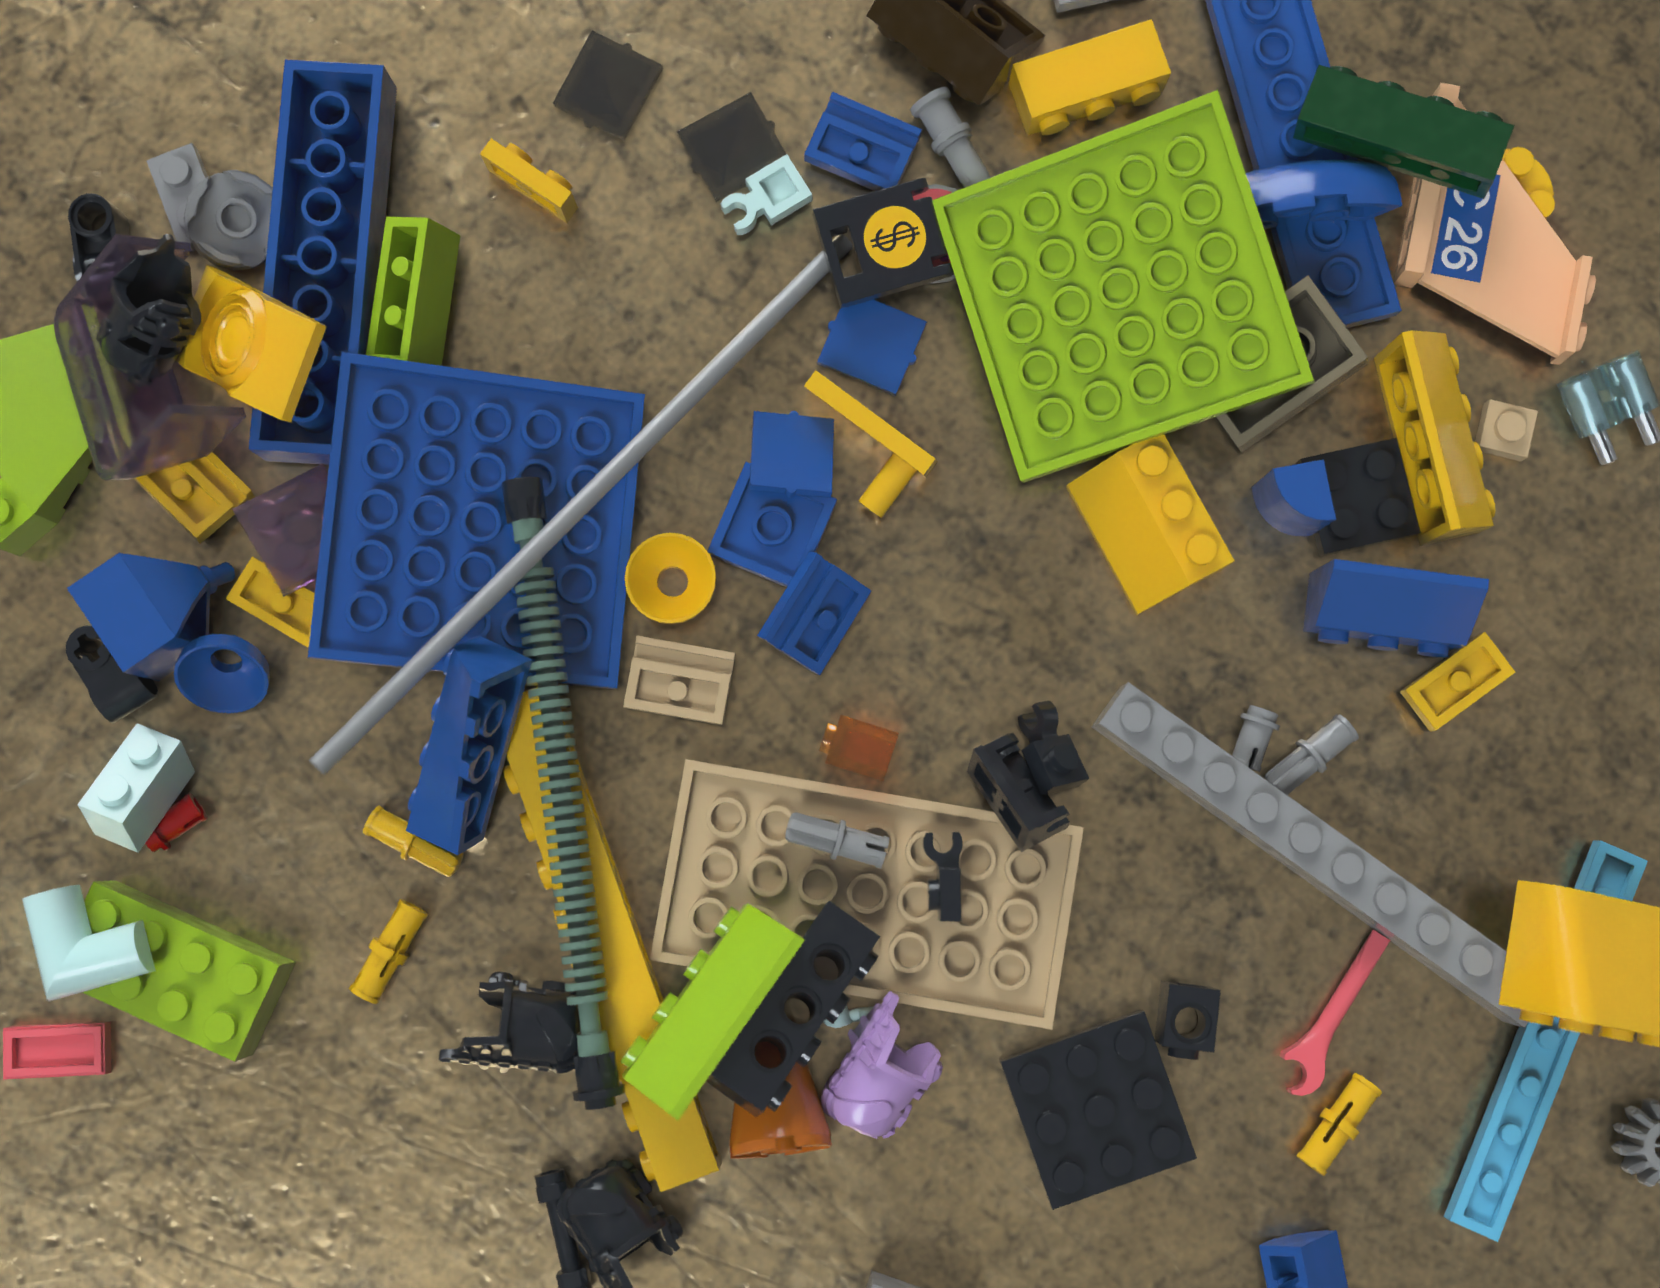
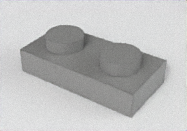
M190 143L146 160L178 246L185 254L196 250L187 237L183 219L187 199L199 181L208 177L198 149Z

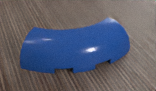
M1318 160L1278 165L1246 173L1264 229L1276 227L1278 225V217L1292 218L1309 214L1310 221H1367L1402 206L1401 193L1396 178L1385 166L1374 162Z

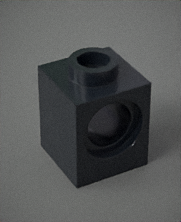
M1161 980L1155 1042L1168 1047V1056L1198 1060L1199 1051L1215 1052L1221 990L1209 986ZM1192 1007L1198 1015L1197 1027L1193 1032L1181 1035L1175 1027L1176 1016L1182 1009Z

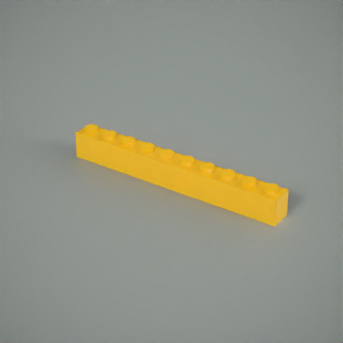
M527 690L522 696L506 755L509 765L503 766V772L513 795L520 793L526 810V812L520 814L524 833L529 842L536 840L543 859L537 861L536 865L543 886L546 890L551 888L560 889L563 888L562 883L552 884L551 876L561 875V869L550 870L549 864L560 862L559 856H548V850L556 849L558 845L557 843L547 844L546 836L556 835V829L545 831L544 824L553 822L554 816H543V810L553 808L552 803L542 804L541 796L551 795V790L540 791L539 784L548 782L549 777L539 778L538 770L548 768V765L537 764L536 756L546 755V751H535V743L543 742L544 738H534L533 730L543 728V725H532L531 717L541 715V712H530V703L539 702V699H529ZM570 734L565 735V739L571 738ZM575 747L566 748L567 752L576 751ZM579 759L568 761V765L579 764V772L569 774L570 778H580L581 786L571 787V791H582L583 799L573 800V805L584 804L585 811L574 813L575 818L585 817L586 825L577 826L576 830L577 832L587 831L588 838L578 840V845L589 844V852L579 853L580 859L591 858V865L581 866L582 872L592 871L593 878L583 880V885L594 884L595 890L594 892L585 893V898H596V905L587 906L586 909L587 912L597 911L598 914L597 919L588 920V925L599 924L600 932L591 933L590 938L601 937V945L591 947L592 951H602L603 959L594 960L593 965L604 964L605 972L595 974V978L605 977L607 984L597 988V991L608 992L607 1000L598 1001L602 1031L607 1030L610 1051H615L619 1082L625 1085L628 1101L622 1103V1110L626 1123L631 1132L639 1130L645 1150L639 1152L642 1169L648 1182L656 1180L660 1192L719 1171L722 1160L698 1093L680 1119L676 1120L623 1079L622 1074L627 1069V1066L621 1060L638 1036L647 1041L659 1023L652 1016L664 1000L580 761ZM564 896L556 897L558 902L565 901ZM553 909L556 924V916L566 915V910L555 911ZM557 924L558 929L568 928V924Z

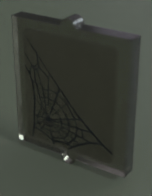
M592 30L555 97L553 105L583 120L587 128L595 126L625 140L657 81L663 66L633 51L630 43L621 45Z
M751 92L677 131L681 142L693 161L691 164L692 171L700 173L715 202L745 187V179L786 155L785 150L774 133L775 123L767 121Z

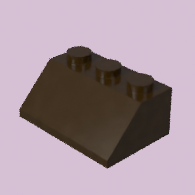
M875 0L866 15L878 25L882 35L891 41L900 42L915 54L917 62L922 67L939 73L953 85L954 91L961 98L975 102L979 106L1000 92L1009 81L1012 65L1027 60L1046 36L1002 0Z

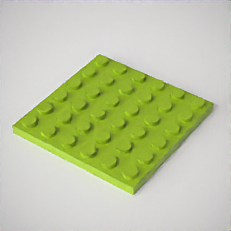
M1218 90L932 200L940 231L1020 481L1023 483L1121 450L1132 444L1158 437L1315 383Z

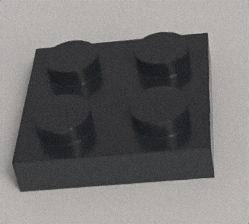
M1397 438L1301 458L1296 462V464L1324 459L1336 520L1314 534L1319 557L1409 538L1421 533Z

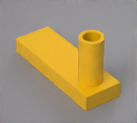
M815 370L804 385L811 393L893 453L858 500L880 518L885 515L916 471L927 477L938 463L933 456Z

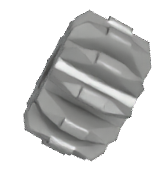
M1647 1098L1643 1099L1641 1110L1633 1106L1624 1108L1629 1123L1626 1125L1617 1122L1612 1125L1616 1132L1623 1134V1140L1614 1143L1611 1147L1615 1153L1626 1155L1620 1164L1624 1172L1631 1175L1637 1174L1639 1183L1652 1187L1657 1182L1660 1185V1150L1658 1152L1655 1151V1148L1660 1147L1659 1144L1655 1143L1660 1135V1103L1658 1100Z

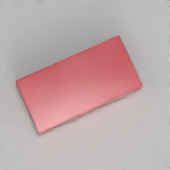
M111 1021L10 1026L3 1028V1080L105 1075L112 1072Z

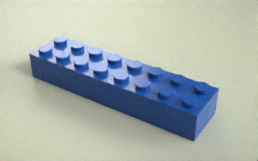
M286 59L284 62L263 293L327 327L292 421L280 420L252 407L249 450L265 461L329 465L341 352L366 355L385 228L397 88L384 65Z

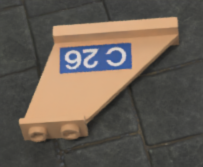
M1440 83L1432 96L1446 98L1454 104V107L1467 110L1458 98L1460 86ZM1503 159L1484 199L1424 179L1413 178L1394 285L1413 288L1416 283H1419L1551 355L1550 363L1560 365L1575 352H1579L1584 344L1587 323L1581 322L1584 304L1587 305L1592 298L1596 277L1595 275H1590L1593 257L1582 255L1577 261L1574 259Z

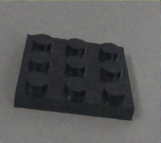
M1138 1010L999 1060L1052 1210L1197 1159L1145 1011Z

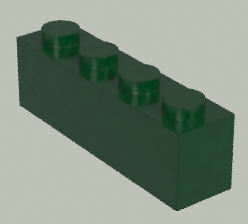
M1318 65L1299 114L1293 138L1363 161L1374 162L1388 169L1484 199L1495 179L1515 125L1503 122L1500 116L1491 112L1477 111L1473 113L1454 107L1451 101L1443 97L1428 96L1425 98L1406 92L1401 85L1395 82L1379 81L1377 83L1358 77L1354 71L1343 66L1328 68Z

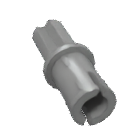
M1336 714L1331 721L1306 741L1299 739L1296 742L1297 748L1265 774V780L1288 795L1316 771L1320 773L1327 770V762L1353 741L1355 742L1359 739L1357 731L1346 718Z
M797 812L792 813L785 832V839L788 842L830 853V859L836 860L838 855L874 865L880 869L886 856L884 849H887L889 844V837L847 827L844 820H840L839 824Z

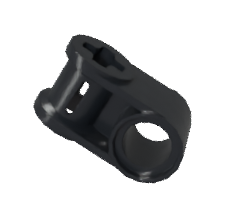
M87 193L77 197L68 210L74 253L73 270L76 282L84 295L95 294L97 288L110 287L111 278L133 256L130 225L127 217L104 197ZM106 213L104 225L100 229L92 231L94 219L99 214Z
M85 625L75 629L69 635L66 642V654L68 660L72 663L87 687L90 698L105 719L114 724L159 696V692L152 679L123 673L104 643L97 648L95 641L102 640L94 628ZM97 650L100 658H93L92 653Z

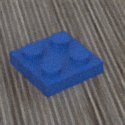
M745 462L707 552L714 558L787 587L808 552H817L836 507L837 499L834 497L795 494L793 498H788L785 493L749 490L750 463Z

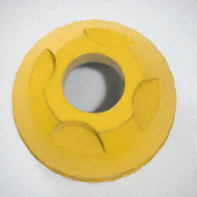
M669 532L657 534L646 539L631 554L626 566L625 586L631 602L640 613L659 623H683L696 617L709 604L716 587V570L710 554L702 544L684 534ZM670 568L682 570L688 578L685 591L681 595L674 597L663 594L658 584L661 574Z

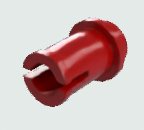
M186 794L184 798L169 808L145 843L152 852H156L161 848L167 851L171 848V841L199 823L208 820L205 810L199 801L193 797V794Z

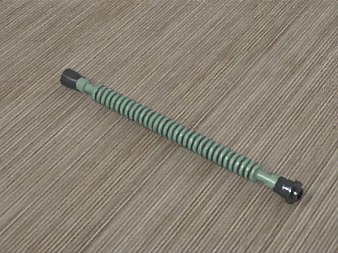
M519 477L502 482L507 524H512L514 543L520 544V550L543 528L542 520L547 519L543 479L541 477ZM541 559L519 581L525 583L515 586V592L517 595H526L517 598V607L528 608L518 612L520 621H529L520 625V632L522 634H531L521 638L522 646L533 647V649L523 651V655L535 661L531 663L529 673H536V675L527 678V686L538 685V688L528 690L529 699H539V702L530 703V712H541V715L531 717L532 725H543V728L533 730L534 738H544L543 742L535 743V751H546V755L536 756L537 764L548 765V768L538 770L539 778L549 777L548 782L539 784L540 791L551 790V795L541 796L542 804L552 803L553 808L543 810L544 817L554 816L553 822L544 823L545 831L556 829V835L546 836L547 844L557 843L558 848L548 850V856H559L560 861L549 863L550 870L561 869V875L551 876L552 884L562 883L563 888L553 890V896H564L565 900L554 904L555 911L566 910V915L556 916L557 924H568V928L558 930L559 938L569 937L570 940L559 944L560 951L571 950V955L562 956L561 960L562 965L573 964V968L563 970L564 978L574 977L575 981L565 983V991H576V995L568 996L566 1000L567 1005H578L581 1034L576 1035L579 1056L573 1057L577 1090L573 1092L574 1101H584L585 1110H596L617 1105L616 1096L625 1093V1085L619 1083L615 1051H610L607 1030L602 1031L598 1001L607 1000L608 992L597 991V988L607 984L605 977L595 978V974L605 972L604 964L593 965L594 960L603 959L602 951H592L591 947L601 945V937L590 938L591 933L600 932L599 924L588 925V920L598 918L597 911L587 912L586 909L587 906L596 905L595 897L585 898V893L595 891L594 884L583 885V880L593 878L592 871L582 872L581 866L591 865V858L580 859L579 854L589 852V844L578 845V840L586 839L588 835L587 831L577 832L576 830L577 826L586 825L585 817L575 818L574 813L585 811L584 804L573 805V800L583 799L582 791H571V787L581 786L580 778H570L569 775L579 772V764L568 765V761L578 759L577 751H566V748L576 746L575 738L565 739V735L574 733V725H563V722L573 720L572 712H561V709L571 707L570 699H560V696L569 694V686H558V683L568 681L567 672H556V670L566 668L565 659H555L557 656L564 655V646H553V644L563 642L562 633H551V631L561 629L560 620H550V618L557 617L560 614L559 607H548V605L558 603L557 594L547 593L556 590L555 581L546 580L555 576L554 568L543 567Z

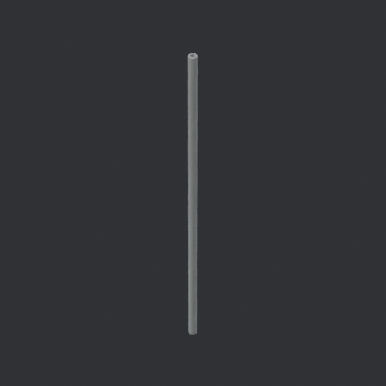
M843 234L837 235L833 239L838 260L840 261L852 249V243ZM823 250L309 760L315 768L323 775H326L829 272Z

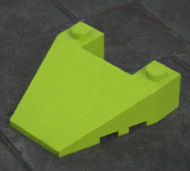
M73 318L0 339V549L17 556L25 553L59 523L66 511L63 508L77 484H83L91 471L88 469V466L102 443L107 445L139 392L132 383L128 382L123 373L106 361L98 344Z

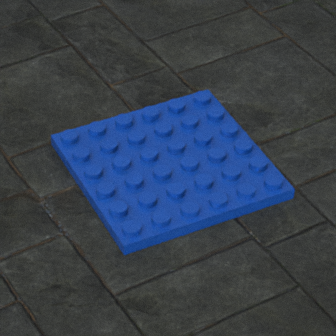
M341 352L308 659L402 668L520 551V544L514 543L512 524H507L502 482L519 477H541L543 479L547 519L542 520L544 527L642 430L645 394ZM638 463L542 558L543 567L554 568L555 576L546 580L555 581L556 590L547 593L557 594L558 603L548 605V607H559L560 614L557 617L550 618V620H560L561 629L551 631V633H562L563 642L553 644V646H564V655L557 656L555 659H565L566 668L556 670V672H567L568 681L558 684L617 689L626 601L625 571L630 558ZM514 586L455 646L481 636L522 655L523 651L533 649V647L522 646L521 638L531 635L520 632V625L529 621H520L518 612L528 608L517 607V598L526 595H517ZM448 653L430 671L443 672V665ZM529 673L528 677L536 675V673Z

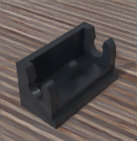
M1009 733L984 746L980 745L974 748L967 773L1019 850L1023 852L1068 828L1070 821L1067 816L1070 813L1064 805L1056 807L1048 794L1041 795L1027 763L1019 753L1020 749L1017 746V743H1019L1018 738L1014 733Z

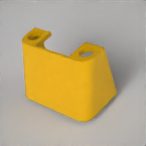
M1518 880L1498 1004L1521 1009L1519 1020L1553 1026L1555 1016L1559 1017L1558 1028L1593 1035L1594 1025H1599L1598 1036L1633 1042L1634 1032H1637L1636 1041L1638 1043L1660 1047V907L1569 887Z

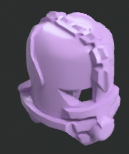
M891 991L883 998L882 1004H875L866 1016L863 1015L860 1018L858 1026L854 1030L850 1029L848 1031V1037L852 1045L851 1051L841 1061L840 1068L836 1069L834 1074L826 1081L821 1095L823 1111L829 1117L837 1119L842 1125L849 1126L861 1134L876 1139L880 1136L883 1139L895 1134L897 1127L901 1128L912 1109V1105L909 1104L913 1098L920 1100L931 1083L939 1079L943 1069V1065L939 1061L941 1053L932 1043L918 1044L907 1051L895 1044L900 1026L895 1021L893 1012L899 1001V996Z

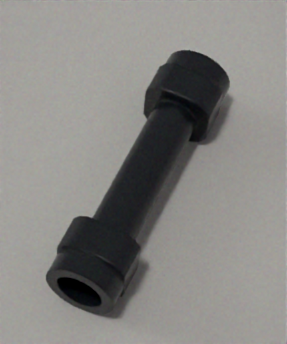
M558 1168L534 1176L535 1189L539 1203H546L561 1267V1270L556 1274L558 1287L592 1288L588 1263L581 1264L576 1240L571 1237L566 1224L561 1222L558 1216L560 1196L566 1189H570L565 1169Z

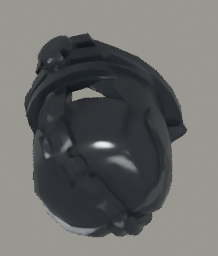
M171 234L163 235L158 242V246L154 249L137 250L129 261L124 263L122 269L111 278V294L114 302L107 318L104 317L96 335V341L100 343L101 352L106 361L125 374L128 382L134 383L138 387L150 386L152 379L160 378L171 370L184 346L187 345L188 335H195L201 323L199 305L192 296L191 267L187 261L174 254L175 240Z
M494 972L489 977L488 983L480 982L478 996L488 1005L501 1009L498 1036L464 1037L460 1047L457 1049L440 1050L438 1060L447 1063L457 1062L464 1065L477 1064L481 1069H488L489 1067L499 1068L501 1073H507L509 1068L513 1067L523 1070L555 1071L557 1074L570 1072L575 1069L573 1057L579 1056L576 1035L581 1034L578 1005H567L566 997L576 995V991L566 992L565 983L552 980L543 981L542 989L528 988L526 980H514L513 975L507 972Z
M626 1159L622 1161L610 1160L604 1168L595 1169L589 1177L577 1181L575 1187L566 1189L558 1202V1216L561 1222L566 1224L571 1237L576 1240L581 1253L587 1258L591 1272L597 1274L603 1288H633L620 1261L648 1241L658 1251L671 1256L680 1249L676 1241L683 1235V1228L675 1216H666L660 1204L653 1207L646 1196L653 1191L650 1182H648L642 1171L638 1170L631 1161Z

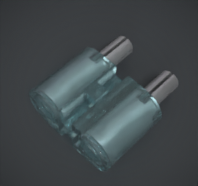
M1639 350L1613 358L1595 366V368L1578 373L1556 384L1578 439L1589 436L1601 465L1610 464L1617 459L1606 429L1616 426L1626 419H1635L1646 446L1660 442V431L1651 411L1660 406V402Z

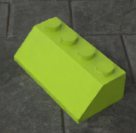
M748 903L744 904L739 911L732 906L729 908L713 931L720 936L717 943L709 954L702 949L699 950L683 973L689 979L687 985L678 997L671 992L665 997L652 1016L659 1023L647 1041L638 1036L621 1060L627 1066V1069L622 1074L623 1079L676 1120L680 1119L805 941L799 935Z

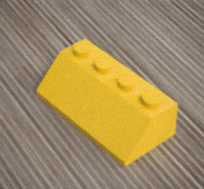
M1415 330L1402 332L1374 357L1393 438H1397L1421 532L1418 534L1420 546L1478 534L1494 526L1492 518L1495 516V502L1491 492L1484 488L1480 472L1483 468V454L1479 444L1472 440L1468 424L1471 420L1470 403L1467 396L1461 394L1456 377L1459 373L1458 355L1453 347H1449L1446 333Z

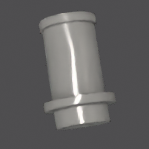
M1249 705L1247 714L1241 713L1240 715L1244 722L1232 756L1248 768L1260 772L1273 730L1279 731L1280 725L1276 724L1278 714Z

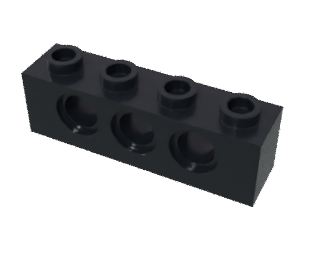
M831 901L826 903L802 937L805 940L706 1080L707 1083L755 1117L759 1116L766 1107L773 1112L777 1110L792 1087V1084L787 1082L785 1078L796 1062L802 1067L807 1065L822 1042L814 1036L825 1019L832 1024L837 1020L850 1000V997L843 993L853 977L862 981L879 956L872 951V948L880 936ZM828 957L833 960L838 968L837 979L829 981L819 977L814 969L815 958ZM799 999L807 1005L810 1013L807 1023L797 1024L786 1016L784 1007L787 1000ZM770 1042L778 1048L781 1056L778 1067L766 1068L758 1063L755 1057V1046L757 1043Z

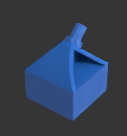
M118 553L69 586L67 590L123 673L160 681L174 671L181 651L189 642L201 636L209 635L210 595L216 592L217 586L233 581L235 579V571L228 562L209 568L205 565L198 567L180 562Z

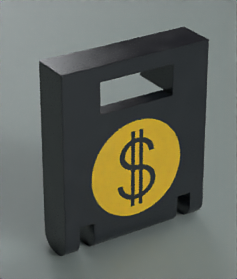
M926 178L912 180L813 209V219L840 309L945 279L954 274L951 263L941 264L933 267L932 261L948 256L932 197H925L915 201L912 197L928 191L929 187ZM849 228L862 273L844 278L832 237L847 233Z

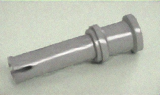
M941 87L926 94L911 107L910 111L913 117L921 119L933 140L931 147L934 153H938L939 156L945 155L963 188L991 178L970 142L972 137L970 125L968 122H961L949 101L950 91L947 87Z

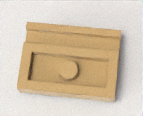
M636 636L634 656L632 657L623 707L723 725L736 654L728 651Z

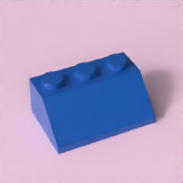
M1333 559L1309 573L1303 631L1318 633V641L1324 643L1348 644L1350 637L1368 640L1367 647L1371 649L1397 651L1399 644L1418 646L1417 654L1422 656L1448 657L1449 651L1467 646L1489 588V579Z

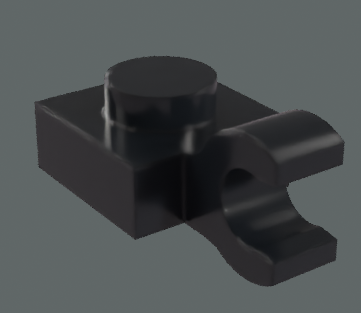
M1050 700L1035 703L1032 705L1034 712L1022 714L1017 718L1021 731L1030 742L1021 751L1041 795L1079 787L1090 778L1070 735H1057L1059 718L1056 707Z
M952 832V847L945 853H939L935 850L933 846V833H925L923 838L925 854L937 865V879H928V910H938V920L940 922L961 921L959 856L963 847V841L959 832Z

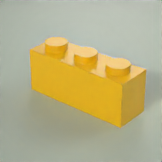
M1150 19L1014 63L1008 83L1027 136L1040 131L1042 135H1052L1067 128L1071 121L1087 117L1090 121L1098 120L1110 115L1117 106L1133 102L1135 106H1140L1154 101L1164 91L1171 75V70L1153 21Z

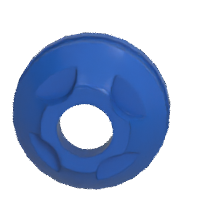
M211 634L196 638L183 648L175 664L174 679L179 691L195 705L218 713H237L255 707L264 699L270 682V668L265 656L250 642L236 635ZM222 649L231 650L237 653L242 661L236 664L222 663L216 659L213 653Z

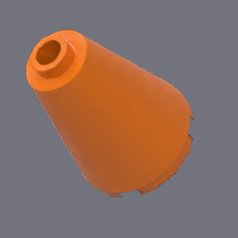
M770 1042L756 1044L755 1057L758 1063L766 1068L778 1067L781 1059L778 1048ZM797 1062L785 1078L787 1082L792 1084V1087L775 1112L766 1107L759 1116L755 1117L734 1102L729 1140L730 1156L732 1159L765 1158L768 1155L782 1153L793 1155L823 1150L832 1146V1134L808 1064L802 1067Z

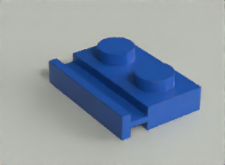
M832 92L827 108L823 111L805 151L804 161L864 187L878 191L900 184L916 144L920 140L922 129Z
M809 551L757 636L809 671L821 675L871 593V590L837 566L826 561L820 554Z

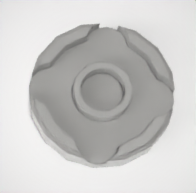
M239 170L223 171V173H216L199 181L188 196L183 218L187 237L198 254L215 266L234 271L254 269L265 263L273 188L258 176Z

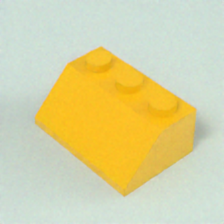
M1165 435L1144 440L1120 450L1066 485L1068 492L1136 615L1218 573L1235 561Z

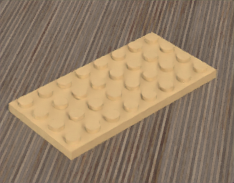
M685 759L650 960L688 967L700 949L709 954L720 938L713 931L731 906L739 911L744 904L748 903L802 938L826 903L831 901L880 936L872 948V951L879 955L876 962L862 981L853 977L843 993L883 1000L886 994L891 991L899 996L898 1003L1052 1030L1084 827L1069 825L1063 831L1021 852L997 815L992 811ZM797 812L839 824L840 820H844L847 827L889 837L888 848L884 849L886 856L881 869L876 868L874 865L838 855L836 860L830 859V853L788 842L785 839V832L792 813ZM952 832H959L963 841V847L959 856L961 921L940 922L938 920V910H928V879H937V865L925 854L923 838L925 833H933V846L935 850L939 853H945L952 847ZM828 957L815 958L814 969L819 977L829 981L837 979L838 968L833 960Z

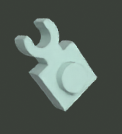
M786 154L747 177L745 181L750 192L746 195L742 193L728 195L721 202V209L724 214L736 208L743 209L747 213L744 219L734 224L736 234L744 235L754 228L759 216L764 214L769 223L773 225L813 201V195Z

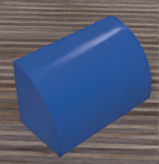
M1324 459L1273 468L1251 487L1254 502L1261 516L1272 527L1285 534L1304 537L1312 536L1336 520Z
M1337 1230L1296 1233L1278 1237L1259 1245L1267 1288H1348Z

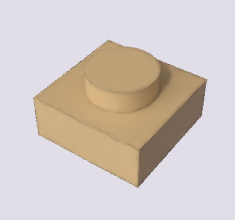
M1489 399L1483 403L1475 442L1479 444L1483 453L1521 462L1528 458L1538 411Z

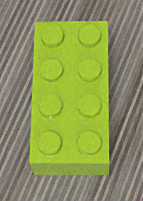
M116 880L93 881L84 900L92 934L133 922L143 921L156 971L82 993L234 1062L252 1056L296 961Z

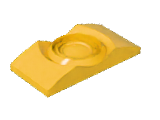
M206 264L194 297L201 312V323L195 335H188L187 345L184 346L176 361L184 369L223 387L229 396L275 418L291 422L327 326L230 274Z

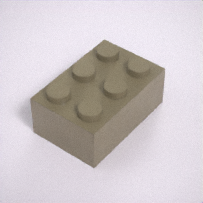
M1309 275L1285 291L1315 383L1217 416V419L1241 452L1251 447L1368 365V356Z

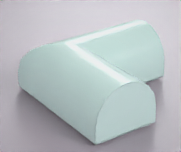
M80 885L60 887L22 899L48 1001L61 999L156 971L143 921L133 922L92 934Z

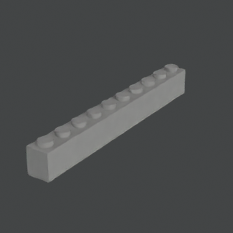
M1128 682L1119 687L1092 725L1094 730L1375 931L1388 938L1396 946L1505 1023L1526 1027L1528 1021L1519 1020L1521 1009L1498 1004L1507 951Z

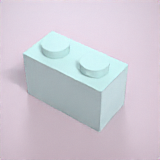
M137 723L80 800L78 807L96 836L139 853L193 776L195 770L180 740Z

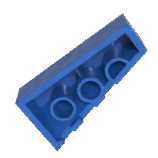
M481 636L454 646L448 653L443 665V673L446 675L443 689L431 712V719L434 723L430 739L424 746L419 759V764L422 767L419 782L408 801V810L411 813L406 828L407 832L456 855L463 853L484 839L533 659Z

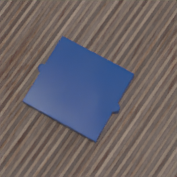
M874 299L839 310L835 321L828 323L830 333L817 364L896 397L908 366L916 362L914 352L927 321Z
M754 411L749 490L785 493L788 498H793L795 494L831 498L834 419L801 416L797 411H791L789 414Z

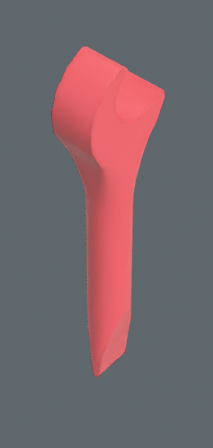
M1371 931L1313 1027L1296 1043L1281 1051L1280 1057L1282 1059L1296 1060L1302 1068V1077L1299 1083L1293 1087L1286 1088L1290 1094L1299 1096L1311 1094L1322 1084L1325 1077L1326 1056L1332 1037L1390 942L1388 938L1377 931Z

